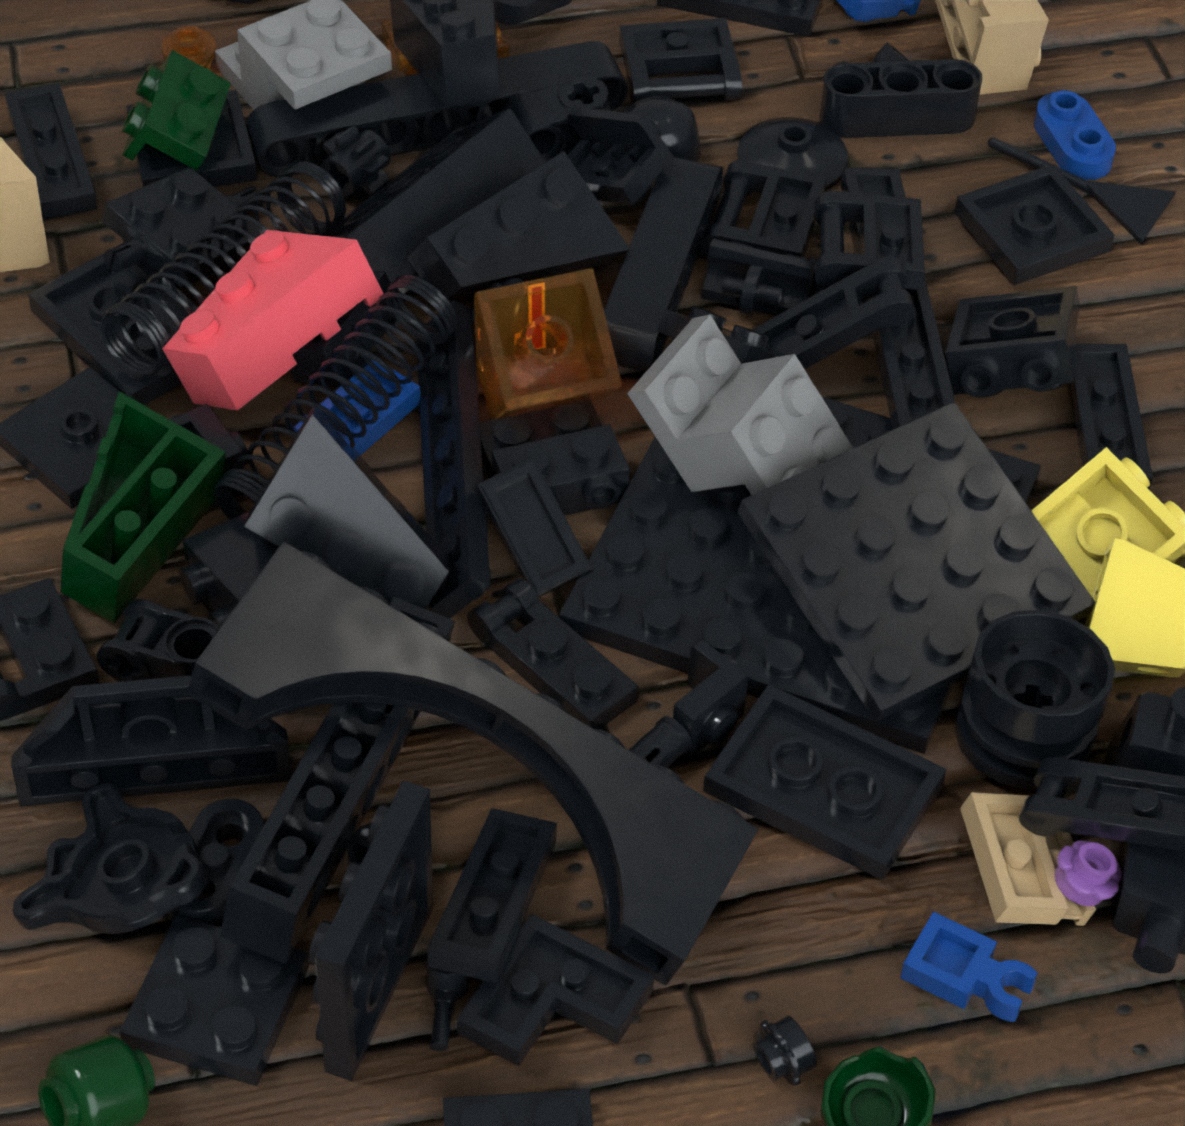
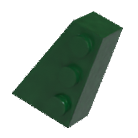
M119 391L105 437L102 438L97 452V460L89 483L85 485L63 547L60 592L115 624L122 615L126 605L138 596L216 501L213 489L215 484L219 482V479L223 477L226 451Z

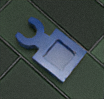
M933 911L903 963L900 979L962 1009H965L971 996L974 994L984 999L986 1007L993 1015L1005 1021L1015 1022L1020 1012L1022 1000L1008 994L1003 988L1013 986L1030 994L1034 988L1038 973L1030 965L1018 960H1005L1002 962L994 960L997 941Z

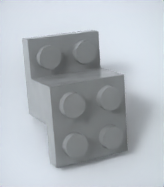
M311 0L273 16L266 17L237 29L238 42L215 50L216 68L231 82V85L253 110L260 105L285 99L294 109H298L346 88L363 85L366 80L392 70L391 52L342 0Z
M711 315L692 318L627 393L691 492L745 484L751 495H754L853 449V446L795 354L741 364Z

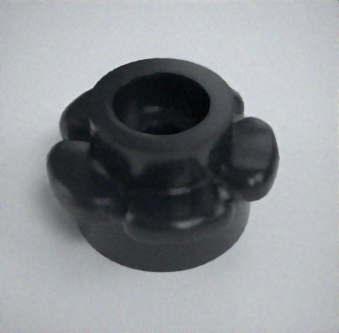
M789 1015L775 1023H768L767 1020L760 1023L761 1039L753 1043V1048L765 1073L773 1081L785 1077L792 1086L801 1084L799 1077L817 1066L815 1053L802 1028Z

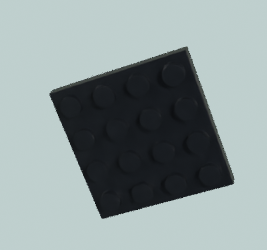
M955 402L743 499L737 512L875 722L968 676L978 635L992 620L1013 611L1044 610L1066 615L1078 621L1088 616L1096 603Z

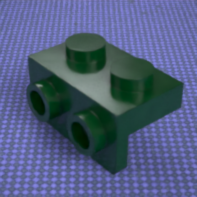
M171 50L159 68L152 64L147 68L137 86L135 94L143 99L141 103L137 101L133 105L122 126L121 131L129 135L122 156L133 161L144 144L147 143L197 170L207 156L231 82Z

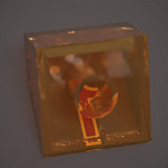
M593 268L488 289L474 294L476 364L490 420L589 398L591 401L604 399L623 386Z

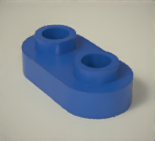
M1060 90L1044 95L1037 104L1034 127L1059 167L1085 180H1096L1106 176L1112 168L1116 144L1090 104L1078 94L1068 90Z

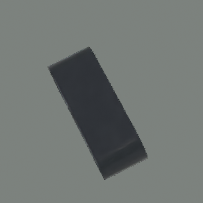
M958 59L838 64L829 68L824 74L819 123L834 131L841 138L962 133L971 129L975 123L982 84V73L974 64Z

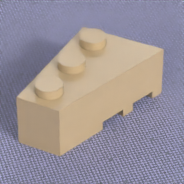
M935 0L953 59L970 62L978 67L982 73L980 95L1027 90L1033 69L1039 66L1041 61V44L1049 21L1038 0Z

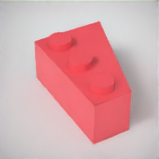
M266 230L264 234L258 236L252 242L249 251L234 268L219 279L215 289L197 310L182 321L180 329L162 349L194 404H208V406L238 411L297 365L293 357L295 352L319 334L322 339L329 340L341 330L337 322L340 317L362 300L371 307L384 293L356 239Z

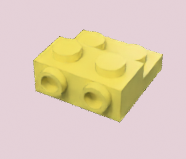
M1107 447L1032 510L1034 516L1092 597L1106 548L1115 537L1124 539L1176 565L1185 558V512L1172 501H1167L1163 504L1148 489L1150 482L1140 467L1127 457L1120 461Z

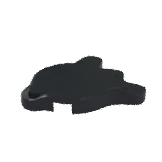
M102 782L89 789L83 797L82 806L87 823L84 833L77 838H60L50 844L47 850L45 876L17 897L13 905V914L19 924L27 930L38 929L54 923H74L100 933L119 934L130 932L147 926L163 917L173 908L194 900L205 889L209 874L199 860L198 849L192 836L180 819L172 813L156 808L132 807L126 804L116 786L108 782Z

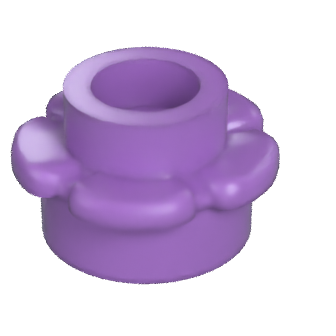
M1079 840L1074 842L1072 847L1065 846L1061 849L1057 857L1058 866L1055 870V881L1063 895L1072 902L1082 906H1095L1102 900L1110 899L1116 895L1119 890L1118 882L1122 878V871L1115 856L1108 848L1099 843Z

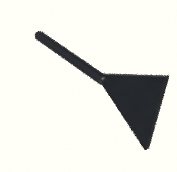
M991 137L988 140L990 148L1035 169L1051 165V163L998 138ZM1055 166L1073 187L1093 195L1140 244L1144 242L1176 193V191L1087 181Z

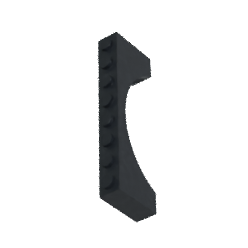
M285 542L281 544L195 662L187 690V695L245 730L270 718L296 709L321 704L363 702L407 707L433 714L464 726L490 740L518 760L553 794L572 820L585 843L596 870L603 897L606 920V950L654 975V979L665 986L686 960L758 831V828L744 821L740 813L730 805L720 801H711L685 785L682 779L672 770L660 765L650 764L625 749L622 742L611 733L592 729L566 713L562 705L553 698L531 692L508 678L497 664L484 658H475L450 643L446 636L436 627L427 623H417L391 607L387 600L378 592L367 587L356 586L331 571L328 564L317 555L310 552H300Z

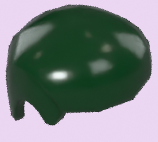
M881 1046L865 1050L859 1055H853L842 1060L827 1077L823 1087L821 1117L826 1126H931L936 1090L924 1064L917 1057L905 1058L889 1052Z

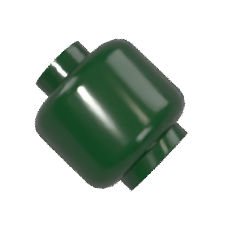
M111 1034L95 1038L60 1052L51 1058L45 1071V1079L41 1080L38 1085V1097L42 1112L49 1126L137 1125L143 1120L149 1108V1091H152L155 1086L154 1071L147 1056L139 1049L132 1050L124 1040Z

